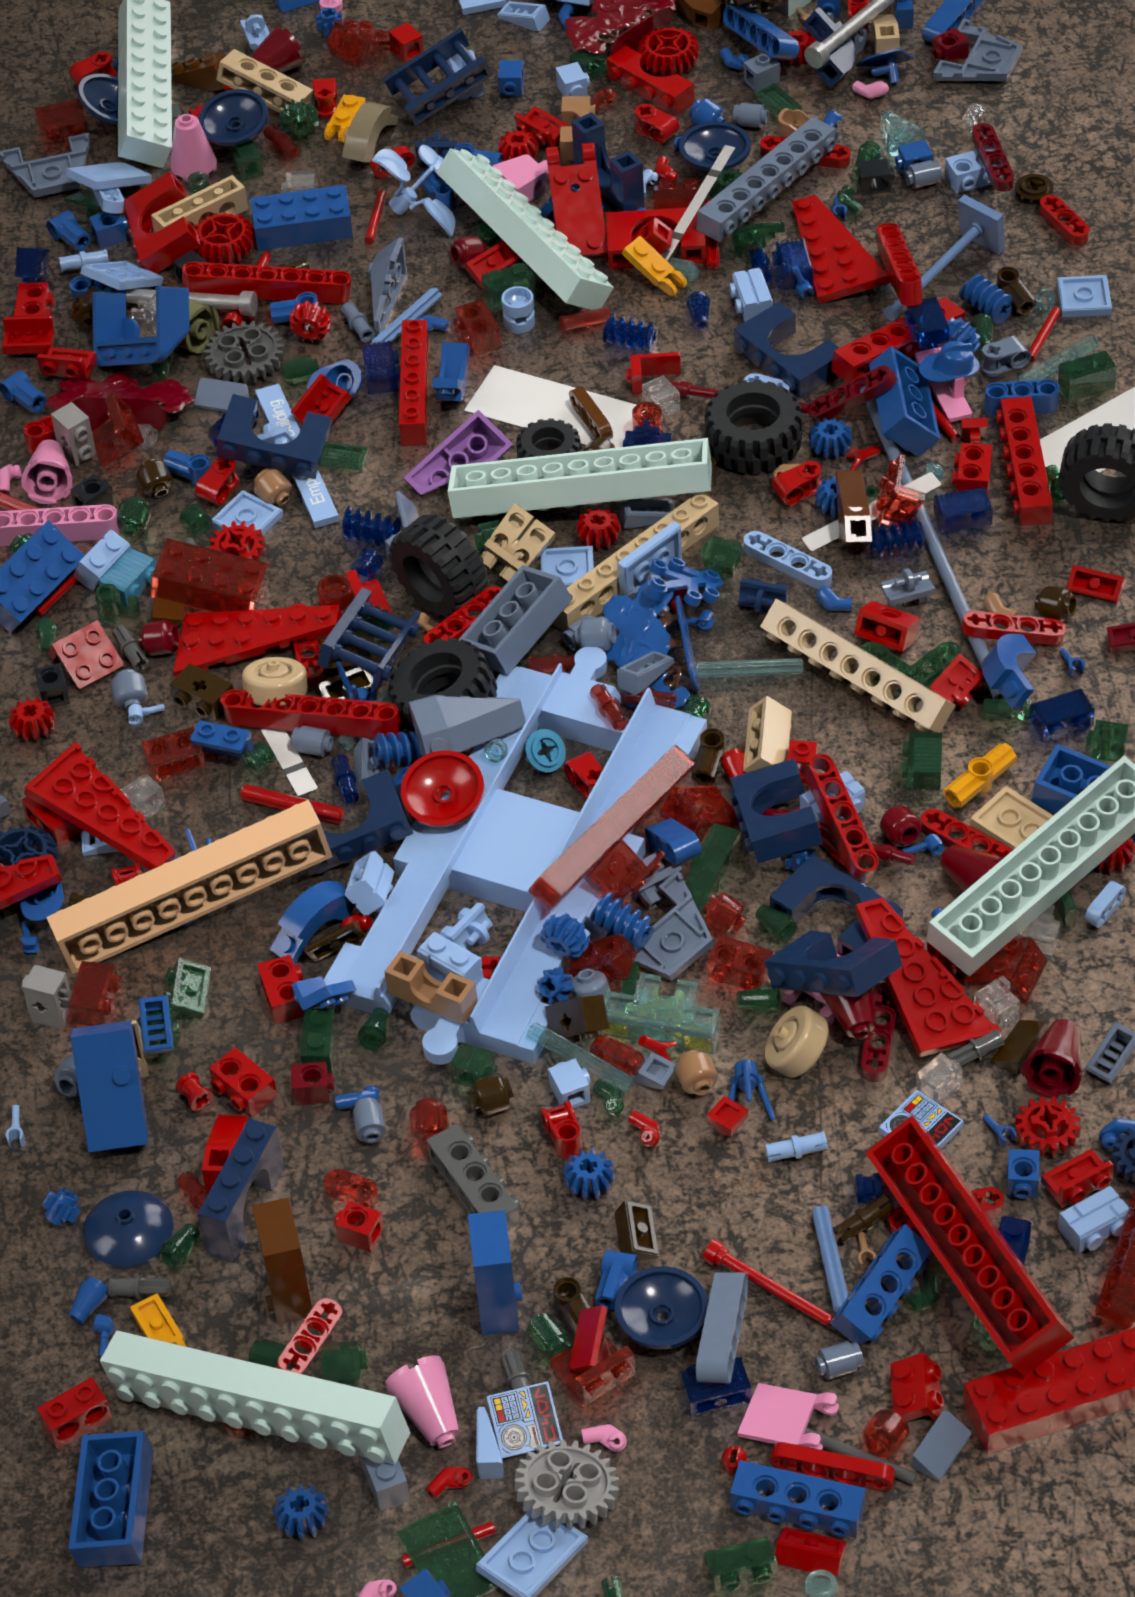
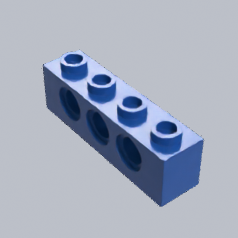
M906 1224L894 1231L830 1321V1324L850 1341L857 1342L859 1346L868 1340L871 1343L874 1342L883 1331V1327L880 1326L884 1319L888 1320L898 1309L899 1305L896 1302L899 1297H904L914 1286L912 1281L916 1273L919 1275L929 1264L930 1260L927 1256L932 1250L927 1242ZM896 1260L901 1263L903 1269L897 1265ZM881 1283L886 1286L887 1292L882 1288ZM865 1305L870 1308L872 1315L866 1311Z
M739 1460L730 1491V1509L742 1515H757L766 1517L776 1523L788 1522L797 1524L807 1530L819 1529L828 1531L838 1537L850 1536L857 1538L866 1504V1488ZM761 1493H770V1494H772V1495L767 1496V1497H764V1496H761L760 1494H761ZM793 1500H801V1501H803V1502H802V1503H799V1504H795V1503H792L791 1501H793ZM825 1507H833L834 1510H832V1511H826V1510H823V1508H825Z

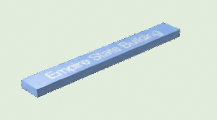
M275 384L255 390L256 398L267 423H272L275 428L286 426L291 436L296 438L300 433V429L294 416L291 414V409L280 385ZM319 471L316 479L290 473L314 528L339 522V515Z

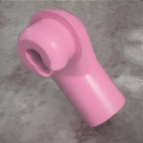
M856 81L853 84L852 90L873 100L886 95L889 87L883 81H877L868 85Z
M8 464L0 469V492L7 495L10 493V481L13 478L19 479L22 475L19 465L12 466V464Z
M611 1424L581 1429L584 1445L600 1442L608 1449L619 1452L627 1444L626 1436Z
M392 1580L372 1581L363 1587L357 1597H394L397 1587Z

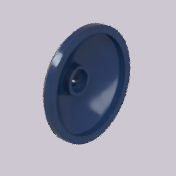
M91 74L84 77L77 89L78 98L83 107L98 120L118 126V78L107 74Z
M233 89L211 98L203 106L198 120L208 141L221 146H236L252 140L264 129L268 121V108L264 99L257 93L245 89Z
M706 122L690 128L683 134L679 142V151L686 163L696 169L709 172L725 145L735 147L722 171H726L738 166L749 156L751 141L748 134L734 124Z
M137 1190L122 1191L104 1198L92 1208L83 1226L84 1243L89 1254L104 1266L122 1270L142 1267L156 1260L168 1248L174 1233L173 1217L164 1201L151 1193Z
M651 1267L632 1275L621 1286L615 1300L616 1320L622 1332L633 1342L652 1349L675 1348L691 1341L703 1329L708 1298L701 1283L691 1274L674 1267ZM662 1317L667 1318V1320H663V1321L658 1320V1319H659V1318H662Z

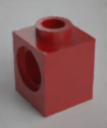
M408 22L388 31L390 49L404 63L411 61L424 52L423 36Z
M654 217L635 232V239L641 236L661 255L672 245L673 230Z
M790 740L787 760L795 759L802 784H807L806 772L810 759L817 754L818 742Z
M348 1201L344 1210H340L335 1217L334 1227L337 1231L338 1241L371 1253L384 1230L382 1212Z

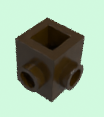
M92 286L82 296H77L72 304V320L90 331H93L92 292H100Z

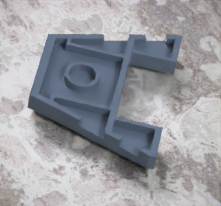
M963 18L958 30L969 41L976 43L964 65L940 60L933 72V80L1007 81L1022 54V45L999 34L995 37L987 33L986 28L982 26L976 28L971 25L970 20Z
M89 133L69 136L68 140L71 148L69 153L24 162L20 147L0 151V159L34 198L81 188L80 183L66 177V168L86 165L90 146Z
M678 870L658 886L660 892L675 907L653 925L652 937L641 950H634L632 944L626 945L623 939H617L613 936V933H607L606 931L594 940L596 946L600 950L670 981H673L715 944Z

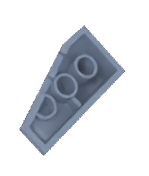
M397 238L379 251L374 262H371L369 265L368 275L371 277L375 336L379 335L386 328L407 278L403 238Z
M432 695L408 702L422 756L441 750L462 752L519 729L526 723L519 698H470L469 696L447 697L444 695Z

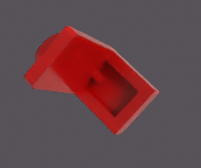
M680 352L630 355L631 369H626L627 384H632V394H642V376L681 373Z

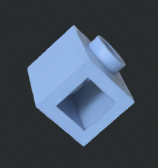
M578 62L556 67L557 87L562 96H588L589 76L587 73H583Z
M576 1058L567 1062H560L548 1068L550 1087L560 1106L567 1100L570 1101L573 1108L591 1102L589 1088L591 1080L586 1068H580Z

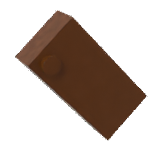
M289 1197L253 1205L255 1223L271 1295L265 1296L269 1314L275 1313L278 1325L305 1319L312 1310V1304Z

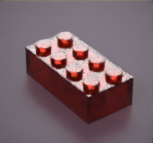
M167 538L152 575L151 597H158L211 612L258 610L267 585L269 563Z

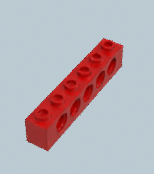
M943 297L834 350L831 371L848 383L869 372V363L890 346L910 358L915 353L938 344L937 340L939 337L937 334L939 329L951 318H962L964 321L965 311L948 298Z
M427 319L402 320L399 404L401 446L427 445L429 374Z
M1032 397L1001 399V409L996 410L997 425H1002V428H999L1000 442L1005 443V446H1003L1004 461H1009V464H1006L1007 479H1012V482L1009 483L1010 496L1016 499L1013 500L1014 516H1019L1021 526L1051 524L1053 504Z

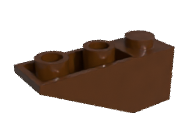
M718 0L675 1L676 10L693 27L712 33L723 22V12L726 8V3L718 2Z
M224 52L209 53L204 57H192L187 61L172 63L171 82L210 92L225 89L224 86L227 85L217 81L220 61L226 57V54Z
M836 471L840 549L867 548L872 542V532L862 471Z

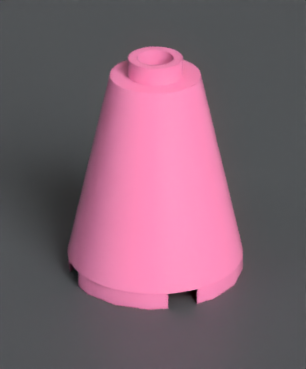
M183 114L175 121L170 159L171 172L175 177L178 175L182 177L183 181L187 182L206 179L209 177V173L217 168L216 156L198 118L194 115Z
M44 440L38 445L24 468L21 476V486L28 493V497L31 500L41 504L57 503V500L63 497L65 499L69 495L73 485V477L62 446L55 440Z
M432 1355L417 1359L419 1365L409 1369L407 1364L392 1373L385 1383L388 1393L396 1397L400 1408L431 1446L445 1448L456 1441L455 1437L459 1433L445 1363L440 1356Z

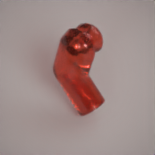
M605 87L594 94L590 100L591 105H595V112L597 113L604 100L612 103L617 97V93L612 91L611 87Z

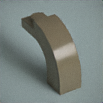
M366 102L359 108L350 124L342 157L361 162H371L381 130L386 125H397L399 116L391 114L392 106Z

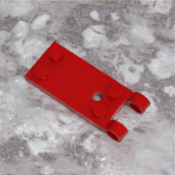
M594 143L581 144L584 164L560 166L558 147L546 148L556 231L566 235L568 238L567 242L581 250L580 254L585 258L608 256ZM573 185H577L580 190L573 192L570 188Z

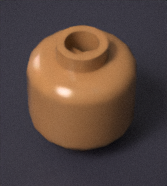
M265 469L254 479V493L265 503L283 506L289 501L292 485L279 470Z
M690 1050L682 1054L675 1066V1073L680 1085L689 1094L705 1095L711 1091L718 1080V1073L711 1057L707 1053L698 1050Z

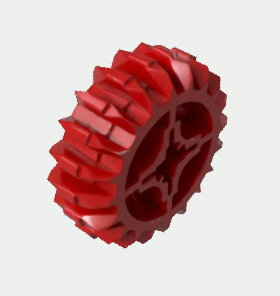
M664 26L663 29L655 28L654 32L648 31L647 35L642 36L637 52L643 56V69H646L647 73L653 72L654 76L662 75V77L674 74L682 76L683 72L689 73L690 68H695V64L698 62L700 49L696 36L691 35L690 31H684L683 27L675 29L674 26L672 28Z
M225 211L223 214L215 212L214 216L206 215L205 220L200 219L198 224L193 226L197 231L201 244L194 252L207 262L222 264L240 263L241 258L246 259L248 258V253L253 252L256 242L255 230L249 219H244L243 215L236 216L235 212L227 214Z

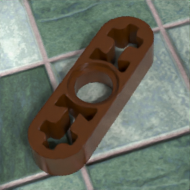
M582 386L570 390L569 399L572 407L593 436L607 440L612 439L613 431L609 421Z

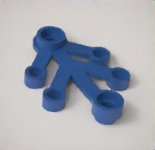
M671 557L668 565L662 560L654 559L649 568L655 575L672 579L671 581H665L662 578L653 577L652 580H649L644 589V594L650 599L662 601L667 591L687 588L684 601L691 606L697 607L701 599L715 604L720 596V592L717 589L722 587L723 580L720 578L719 573L714 570L696 571L685 567V562L678 557ZM698 587L704 590L703 595L698 592Z

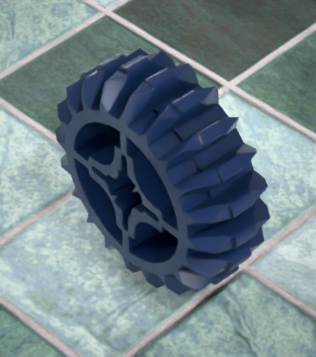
M20 824L18 829H12L9 826L8 832L0 831V864L2 863L4 867L5 865H15L23 859L49 854L53 855L58 865L60 856L57 843H55L50 833H45L42 827L35 830L32 824L28 828H24Z

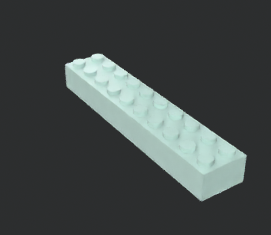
M122 0L118 10V156L163 168L172 149L170 2L165 0Z
M450 148L436 173L565 303L599 312L614 288L607 281L608 277L593 267L594 263L580 254L581 250L569 244L567 236L556 231L553 228L555 225L550 220L543 218L540 215L541 211L537 207L530 205L527 202L528 198L515 190L516 186L502 177L503 173L489 164L490 160L481 154L474 156L464 149L458 151Z
M708 438L454 465L451 466L448 486L453 518L469 519L480 515L496 516L499 513H508L514 503L525 511H545L555 507L572 508L583 504L599 505L602 502L615 501L620 503L639 498L648 500L658 496L675 497L686 493L702 494L706 491H711L712 462Z
M1125 756L1119 759L929 922L926 941L968 976L972 975L1135 833V764Z
M117 1330L100 1359V1363L115 1390V1394L124 1401L131 1402L134 1400L145 1403L152 1408L162 1407L170 1409L180 1415L191 1414L199 1416L208 1422L215 1420L227 1423L229 1426L237 1429L244 1427L255 1430L262 1435L272 1434L280 1436L290 1442H305L318 1449L329 1448L340 1451L347 1456L357 1455L366 1457L375 1463L386 1462L395 1465L410 1435L396 1397Z

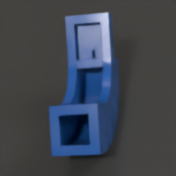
M442 342L439 378L433 377L436 400L462 401L464 399L469 372V344Z
M1006 634L1002 636L982 662V671L987 684L991 689H998L1012 709H1020L1035 690L1022 672L1037 653L1023 634Z
M324 881L303 892L288 907L277 923L282 928L270 950L279 957L291 955L293 964L296 965L304 951L303 948L307 946L313 934L324 923L332 919L343 920L352 913L356 903L353 904L344 895L347 887L340 882Z

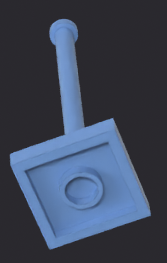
M963 195L958 200L960 235L962 237L921 276L922 289L971 241L999 255L1005 249L1003 214ZM898 299L891 307L887 306L883 310V314L888 320L894 321L898 317V313L905 306L901 305Z

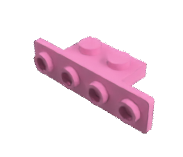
M942 346L915 353L916 362L920 365L925 357L939 353ZM967 377L945 382L928 380L929 386L949 422L972 417V411L964 398V386L967 385Z

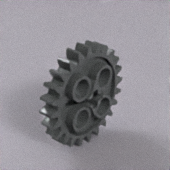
M242 321L241 326L232 323V328L230 329L223 326V332L215 331V337L208 338L209 343H205V350L203 351L206 367L209 368L211 374L215 373L217 379L221 377L224 378V381L233 379L235 383L243 380L244 384H247L248 379H252L254 383L257 382V377L259 376L266 379L265 373L274 374V368H280V362L284 361L283 355L285 354L283 339L279 337V332H273L272 326L265 329L264 323L255 326V321H252L250 325H246L245 321ZM239 340H241L244 345V351L246 357L249 358L250 365H247L245 361L243 349L240 346Z

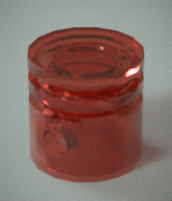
M642 402L633 408L632 426L633 437L636 442L647 445L655 444L662 439L663 416L662 409L658 404Z

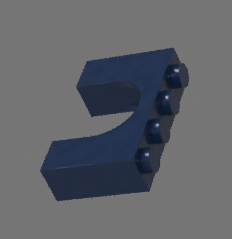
M592 112L571 121L574 165L584 164L581 144L594 143L600 193L619 212L637 211L640 207L645 208L643 163L631 151L609 159L605 144L604 124Z
M778 302L734 328V348L749 358L755 366H759L768 373L770 377L783 380L789 386L790 392L798 398H802L837 376L831 369L833 352L839 347L832 341L827 340L811 351L801 355H785L775 351L773 347L796 333V314Z
M233 394L217 438L216 455L226 459L238 460L251 465H259L316 479L330 436L332 417L307 412L302 429L294 440L284 444H272L259 439L252 431L257 414L258 400Z
M794 758L730 778L733 789L728 790L748 853L749 855L755 854L758 864L823 844L812 806L778 816L762 815L770 807L799 798L800 795L805 793Z
M388 769L362 780L370 800V811L360 826L352 831L341 834L330 833L323 829L333 857L307 868L306 870L310 877L414 834L397 786ZM310 802V804L312 805V807H313V809H314V811H315V813H316V815H317V817H318V819H319V821H320V823H321V820H320V818H319V816H318V814H317V812H316V810H315L313 804Z
M812 854L770 895V914L793 928L813 907L819 904L840 902L855 909L858 903L882 898V896L877 894L874 889L857 882L851 875L844 874L834 868L828 861L821 860ZM885 899L903 919V909L897 903ZM858 918L838 937L839 955H846L868 941Z
M808 931L764 961L771 986L774 988L852 997L860 996L903 966L895 939L873 937L854 951L835 958L837 954L831 933Z
M248 1119L201 1206L198 1217L207 1255L235 1263L247 1240L243 1222V1210L250 1185L273 1191L284 1170L276 1126Z

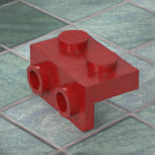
M536 106L525 116L519 113L513 116L517 131L525 129L526 133H533L538 144L541 146L545 145L548 148L557 146L560 142V128L569 126Z
M503 240L468 261L464 268L479 287L484 289L489 285L491 287L497 285L503 279V276L508 273L509 275L515 274L521 268L520 264L523 259L518 254L515 255Z
M52 316L3 318L5 331L2 342L3 355L48 353L50 347L54 346L55 330Z
M50 347L47 354H38L36 357L42 375L87 379L98 359L95 351Z
M319 374L292 409L291 414L302 426L307 412L332 417L333 422L352 396L348 391L331 383L325 375Z
M959 653L928 689L954 703L956 706L958 705L960 708H963L972 698V695L969 694L971 689L973 688L977 692L986 680L982 669L979 671Z
M1090 1149L1041 1175V1183L1061 1208L1070 1203H1078L1085 1195L1095 1190H1102L1107 1187L1113 1179L1114 1165L1110 1160L1103 1163L1097 1154Z
M923 1352L890 1363L894 1419L901 1424L929 1415L936 1421L944 1407V1399L940 1391L942 1372L939 1365Z

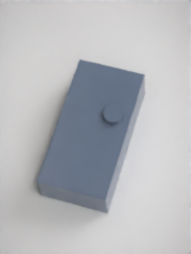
M522 565L458 640L462 639L476 645L484 654L490 669L508 675L570 603L572 597L561 577Z

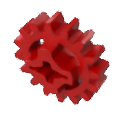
M232 521L231 527L223 524V531L215 530V538L209 539L211 546L208 548L213 563L219 564L220 570L228 567L229 573H232L235 568H238L239 572L243 573L246 566L249 569H253L252 563H260V556L266 554L264 549L266 543L261 529L256 530L253 523L248 527L245 521H242L240 525H236L235 521Z
M1040 1096L1038 1103L1030 1099L1028 1100V1107H1020V1113L1015 1118V1130L1017 1136H1020V1145L1029 1144L1028 1150L1038 1149L1041 1157L1044 1156L1046 1151L1050 1152L1052 1157H1056L1057 1150L1066 1154L1068 1145L1076 1146V1138H1080L1081 1118L1076 1116L1075 1107L1067 1109L1066 1100L1059 1104L1056 1103V1096H1052L1050 1101H1046L1044 1096Z

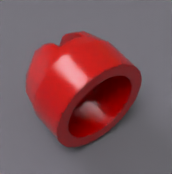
M738 1446L726 1448L722 1454L723 1469L727 1473L736 1474L739 1460L747 1462L745 1451ZM732 1455H737L735 1464L730 1463Z

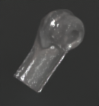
M979 103L970 104L963 116V121L971 134L973 127L978 124L976 118H981L982 115L980 113H985L984 107Z

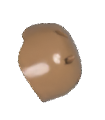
M785 108L778 116L779 132L783 137L787 138L812 117L802 110Z

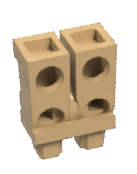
M514 503L490 539L484 544L485 551L482 554L483 565L491 571L495 564L500 561L505 565V568L499 574V578L507 583L522 565L531 567L546 547L555 539V532L536 519L534 521L532 515Z

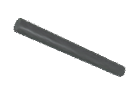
M806 1428L804 1434H819L821 1437L820 1443L826 1450L888 1464L895 1469L896 1479L914 1485L918 1473L812 1429Z

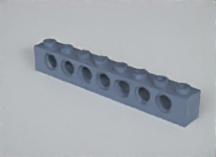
M814 117L810 118L697 211L696 230L718 242L731 235L742 223H746L749 217L755 212L760 211L766 203L774 199L778 193L784 188L789 187L796 178L802 176L808 168L818 163L820 158L834 149L836 144V128Z

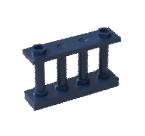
M461 28L383 78L392 96L400 92L408 102L404 108L415 126L493 76L487 61L482 55L474 60L467 51L466 47L469 46V43ZM458 53L466 63V66L454 72L447 63V60ZM439 66L447 78L435 85L427 73ZM419 79L428 91L416 98L407 86Z
M362 587L323 642L317 664L328 668L333 659L344 660L374 673L375 678L372 688L378 689L383 680L388 681L394 663L410 639H416L422 625L418 623L421 612L416 610L410 620L406 621L372 606L373 603L369 602L372 591ZM363 617H372L402 631L397 635L364 621ZM360 630L393 645L390 649H387L354 635L353 631L357 632ZM343 645H352L383 659L380 664L343 649Z

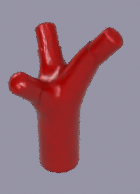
M874 445L863 450L851 448L852 454L846 455L847 459H855L850 471H855L866 459L881 454L880 447Z
M642 1035L638 1041L640 1046L672 1062L666 1049L677 1046L676 1041L659 1042L646 1035Z

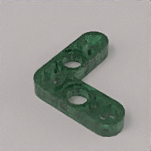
M949 641L943 642L910 666L879 643L867 642L860 647L873 656L877 655L878 659L890 666L896 667L898 671L927 688L933 684L959 653L961 654L958 644ZM926 666H933L937 670L934 672H926L923 670V668ZM901 687L897 689L899 693H901Z

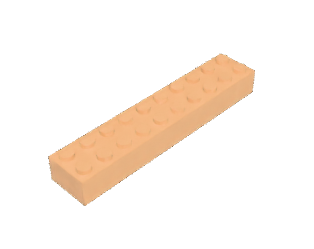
M306 800L251 826L242 828L222 839L215 840L213 843L191 851L173 861L164 863L144 874L137 875L135 878L113 886L106 891L86 898L77 904L59 910L46 918L72 974L333 856L321 823L309 800Z

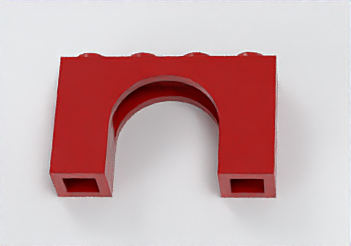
M171 171L124 200L126 210L124 215L130 224L128 230L134 239L132 245L138 253L136 260L141 268L156 274L173 264L174 260L201 246L196 229L184 216L164 229L153 233L154 228L151 214L187 197L184 186Z
M687 208L606 212L609 270L633 268V264L622 255L625 247L635 240V232L656 217L674 231ZM697 213L679 241L682 265L706 264L705 234L696 230Z

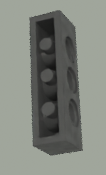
M455 1124L426 1139L429 1158L469 1214L505 1210L507 1229L510 1230L520 1225L519 1211L522 1208L519 1200L514 1194L509 1195L506 1191L503 1178L499 1173L494 1174L490 1169L491 1165L487 1156L483 1152L479 1154L475 1148L474 1139L469 1132L464 1133L460 1126Z

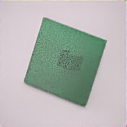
M86 189L64 198L66 202L89 207L87 209L88 218L94 216V210L97 214L105 212L101 209L91 189Z

